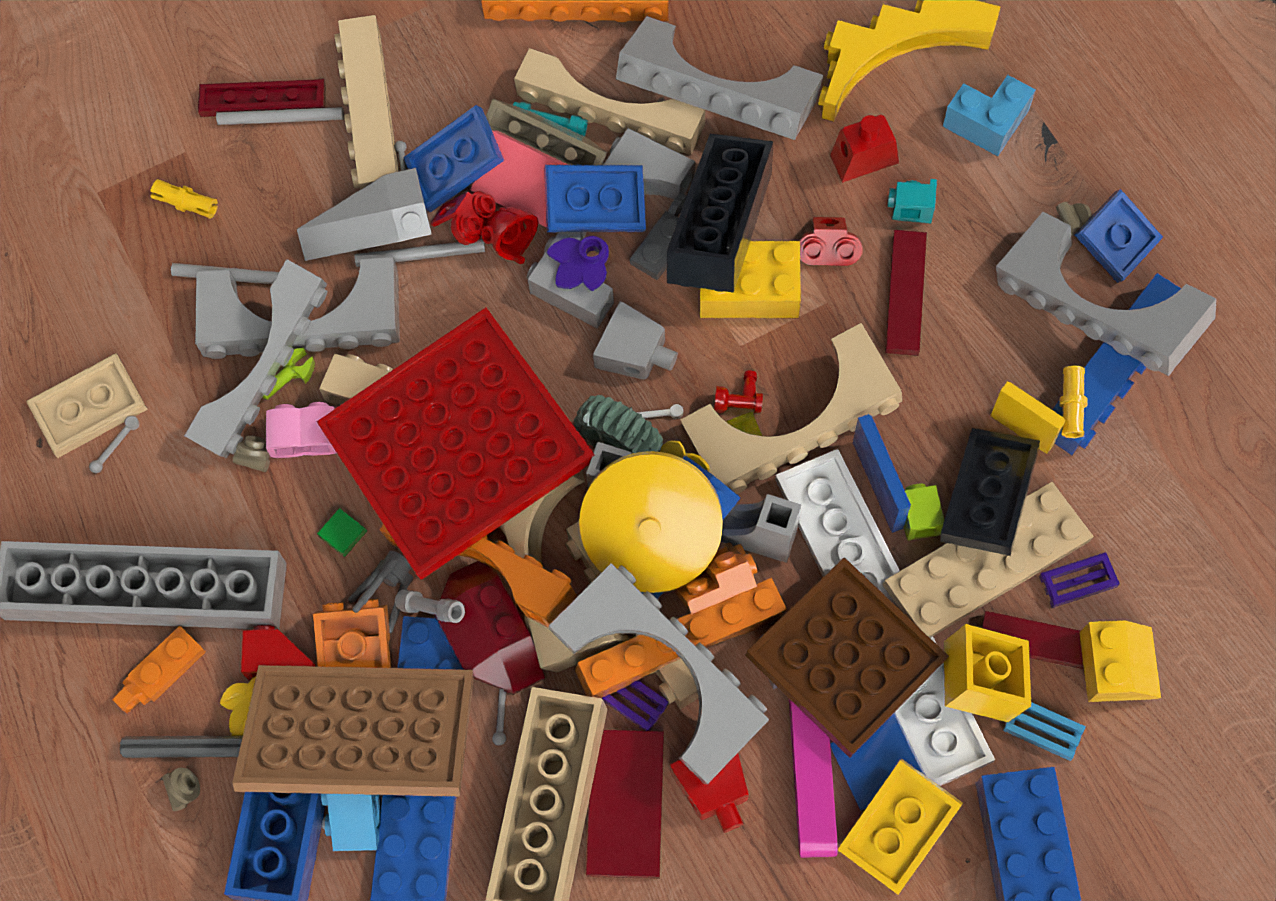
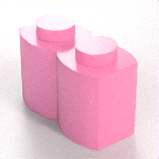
M313 402L308 407L300 409L295 408L293 405L281 404L277 405L275 409L267 410L266 449L270 457L291 458L302 455L317 456L337 453L316 422L335 409L334 406H329L324 402Z

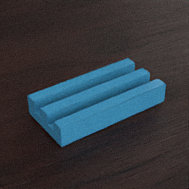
M1031 702V707L1025 710L1026 712L1073 732V736L1023 713L1010 722H1006L1003 731L1069 761L1073 759L1075 750L1081 740V735L1086 727ZM1016 720L1068 743L1069 746L1068 748L1060 746L1018 727L1014 723Z

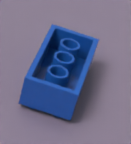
M1055 767L982 775L975 785L997 901H1081Z
M245 792L224 895L236 901H308L326 807L322 805L321 794Z

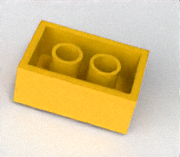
M750 241L734 293L700 288V318H799L801 304L800 241Z

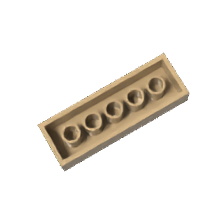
M532 687L485 901H569L607 714V707L602 698Z

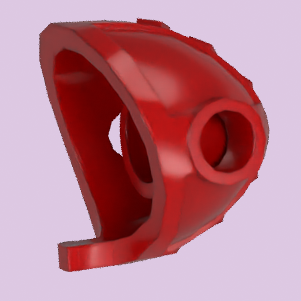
M502 207L499 211L492 213L493 215L489 218L487 226L481 229L482 240L486 244H491L497 255L507 260L515 261L518 264H524L525 258L522 255L536 234L539 224L538 217L519 208Z

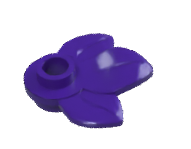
M588 236L580 241L568 237L554 243L547 250V255L560 263L555 278V284L558 288L572 289L583 283L587 289L594 291L604 283L607 275L605 263L609 258V248L607 243L601 238ZM590 251H596L599 253L597 256L594 257L587 256L588 252Z

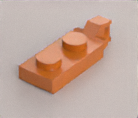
M179 625L128 674V677L122 682L125 687L112 700L127 714L139 702L143 705H146L151 700L155 702L206 651Z

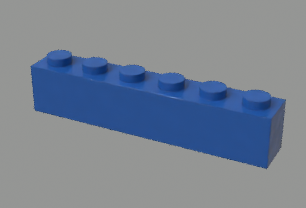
M1157 273L1129 310L1158 304L1176 294L1181 288ZM1105 342L1084 367V396L1088 398V405L1084 408V436L1080 438L1063 437L1062 427L1054 443L1070 455H1073L1079 446L1086 449L1097 433L1092 430L1097 422L1100 421L1102 424H1105L1116 408L1111 405L1117 396L1123 399L1134 385V382L1130 380L1135 372L1142 375L1147 368L1141 361L1130 355L1118 353L1111 345ZM1058 401L1052 410L1063 417V408L1059 406Z

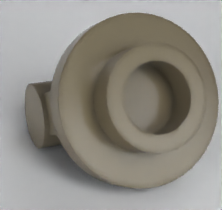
M1063 202L1056 207L1061 220L1071 225V236H1075L1078 230L1092 217L1090 208L1083 203L1069 205L1067 202Z
M246 436L245 440L237 444L233 463L267 472L270 460L265 439L258 436Z
M180 767L162 777L173 811L184 809L188 803L194 801L200 794L198 778L189 769Z

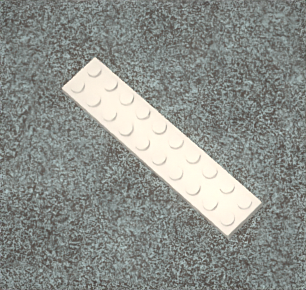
M836 449L777 474L775 480L784 499L801 504L798 527L822 576L824 577L845 557L895 604L883 587V583L900 570L839 450ZM944 663L895 712L926 777L939 786L995 761L972 713L945 707Z

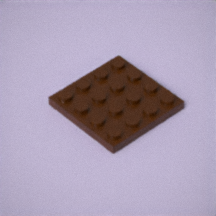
M845 557L750 647L745 654L849 758L949 657Z

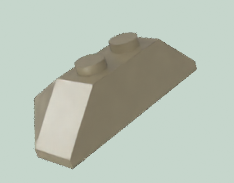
M492 99L486 114L492 131L502 132L568 165H602L607 152L590 139L520 107Z

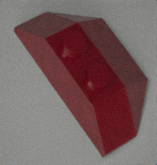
M476 561L451 573L440 600L453 599L461 602L465 608L464 617L458 623L444 622L438 619L437 621L462 669L473 670L474 679L504 689L505 692L513 695L545 680L531 635L499 576L487 564Z

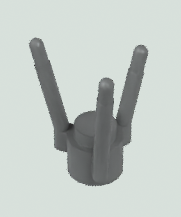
M389 551L385 559L380 561L376 569L348 598L349 603H354L360 597L353 607V612L358 613L382 582L391 587H395L397 583H400L398 592L403 589L407 590L414 577L409 574L412 567L403 555L395 551ZM395 603L389 618L390 634L393 632L400 612Z

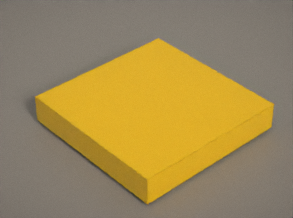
M1008 381L1000 390L990 415L1019 436L1039 440V449L1046 454L1053 447L1066 421L1065 418Z

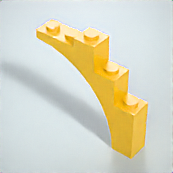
M917 0L914 12L883 4L879 16L873 15L870 28L838 20L834 32L828 31L824 44V50H828L827 63L830 64L827 79H831L829 87L823 86L818 105L823 106L822 119L834 122L843 101L855 85L873 69L894 57L913 50L935 46H969L989 50L1001 6L977 0Z

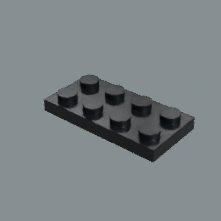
M976 428L971 429L941 530L940 542L1011 556L1039 452V440Z

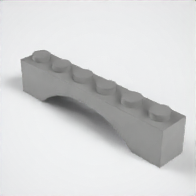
M288 259L285 261L270 287L272 325L267 345L260 360L248 377L234 390L216 401L201 406L184 435L185 437L219 456L227 458L230 453L235 454L237 444L243 441V437L240 435L246 424L251 425L259 414L260 407L257 405L263 395L268 396L277 382V378L274 377L281 365L285 366L291 359L294 352L291 346L297 336L302 337L307 331L311 322L308 317L313 308H319L326 298L328 291L325 288L327 283L322 278Z

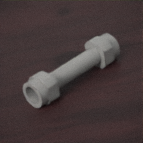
M405 589L400 590L395 597L396 607L403 612L418 613L422 611L435 614L440 621L458 623L464 617L465 608L457 600L441 599L437 601L424 598L418 591Z

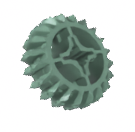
M602 395L590 396L580 406L574 419L576 430L582 438L586 439L587 444L592 445L594 448L600 442L631 453L644 451L660 452L663 445V438L659 431L652 427L650 421L645 420L642 414L633 411L632 407L629 408L623 405L621 401L616 402L611 397L605 398Z

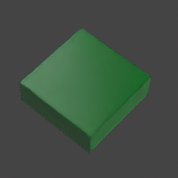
M339 508L317 535L345 557L366 534L367 530Z

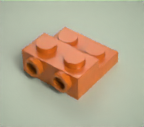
M720 542L717 552L708 567L691 582L674 589V592L689 612L693 614L757 587L753 574L758 573L757 567L751 554H746L741 544L733 546L730 542Z
M369 599L360 611L355 613L353 608L344 609L343 602L322 604L323 611L313 613L318 667L391 668L387 605H379L378 599Z

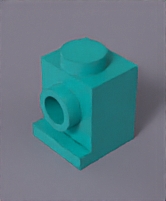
M930 179L929 184H921L914 180L897 182L896 188H889L887 207L893 208L892 220L931 224L935 210L937 179Z

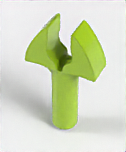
M304 348L294 349L293 355L284 366V369L274 376L277 378V382L268 396L263 395L262 398L268 400L294 378H301L306 384L314 371L315 361L311 356L304 365L295 366L297 361L301 360L307 353Z

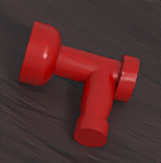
M752 370L744 372L742 395L729 394V390L726 387L716 386L714 410L717 413H724L728 407L753 409L754 413L761 414L763 393H756L757 373Z

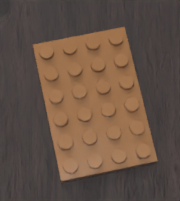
M259 665L232 782L234 791L460 797L474 680L473 670Z

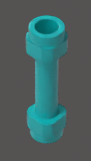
M525 102L513 103L514 106L534 112L584 137L586 135L588 120L582 119L580 116L572 115L569 119L531 109V104Z

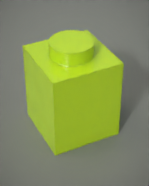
M919 483L906 487L905 492L911 504L904 525L907 541L941 535L944 517L936 485L926 487L925 484Z

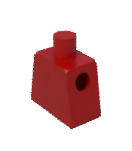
M881 114L878 116L867 115L860 122L843 127L830 154L842 183L899 164L895 136L886 117Z
M738 753L708 784H704L681 760L670 764L672 777L701 820L716 815L724 833L744 824L736 806L746 802L749 794Z

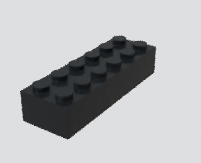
M709 134L667 248L668 284L734 293L772 175L773 141Z

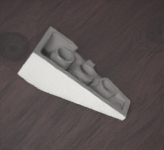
M416 168L383 175L299 227L297 232L305 261L431 235V227Z

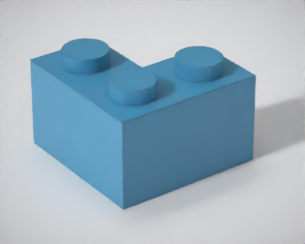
M1007 75L991 98L963 83L947 106L943 127L999 156L1030 110L1036 89Z
M321 794L322 805L328 806L329 814H326L325 834L326 836H331L333 851L377 850L380 822L379 795Z

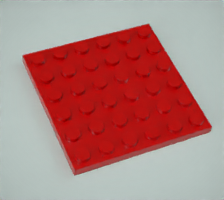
M487 307L316 421L420 580L590 464L592 457L595 456Z

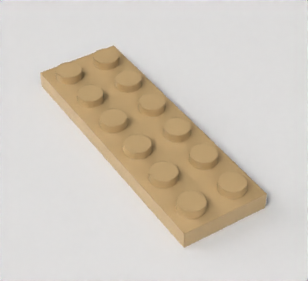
M1050 482L1026 497L1011 556L947 543L886 579L883 587L898 608L929 638H932L1089 543L1094 536L1055 484Z

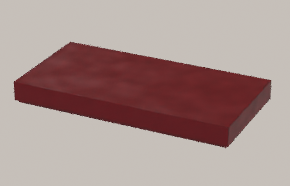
M603 730L589 798L587 877L660 879L664 731Z

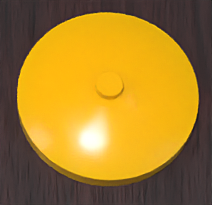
M656 451L637 452L623 456L601 470L586 491L579 519L583 546L596 568L602 573L611 563L617 569L622 565L636 579L633 585L640 592L648 591L650 593L679 588L699 576L708 567L717 552L723 525L721 504L708 478L690 462L669 453Z

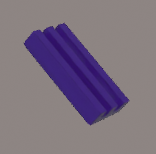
M1106 552L1042 572L1039 575L1041 583L1045 585V593L1050 597L1052 608L1117 588L1120 584ZM1102 564L1104 569L1057 584L1052 582V579ZM1106 576L1109 579L1060 596L1057 594V592Z
M639 680L629 686L658 705L656 710L626 688L616 692L650 716L648 721L610 694L602 698L606 704L645 731L651 730L669 705L666 699Z

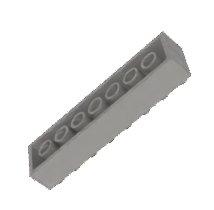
M1 541L0 617L4 620L154 626L180 625L181 627L253 629L257 625H271L279 630L287 563L279 551Z

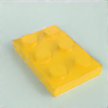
M901 759L839 846L838 851L899 895L963 802Z

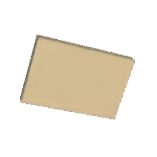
M116 353L26 401L57 458L124 423L127 417L137 416L148 410Z

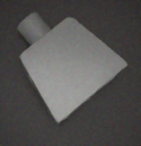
M620 301L593 353L594 367L644 380L648 378L654 365L671 371L676 362L678 352L663 347L665 343V329L663 326Z

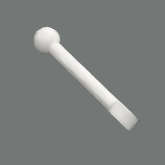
M675 404L670 409L636 413L642 414L643 418L671 416L674 419H679L683 416V407Z

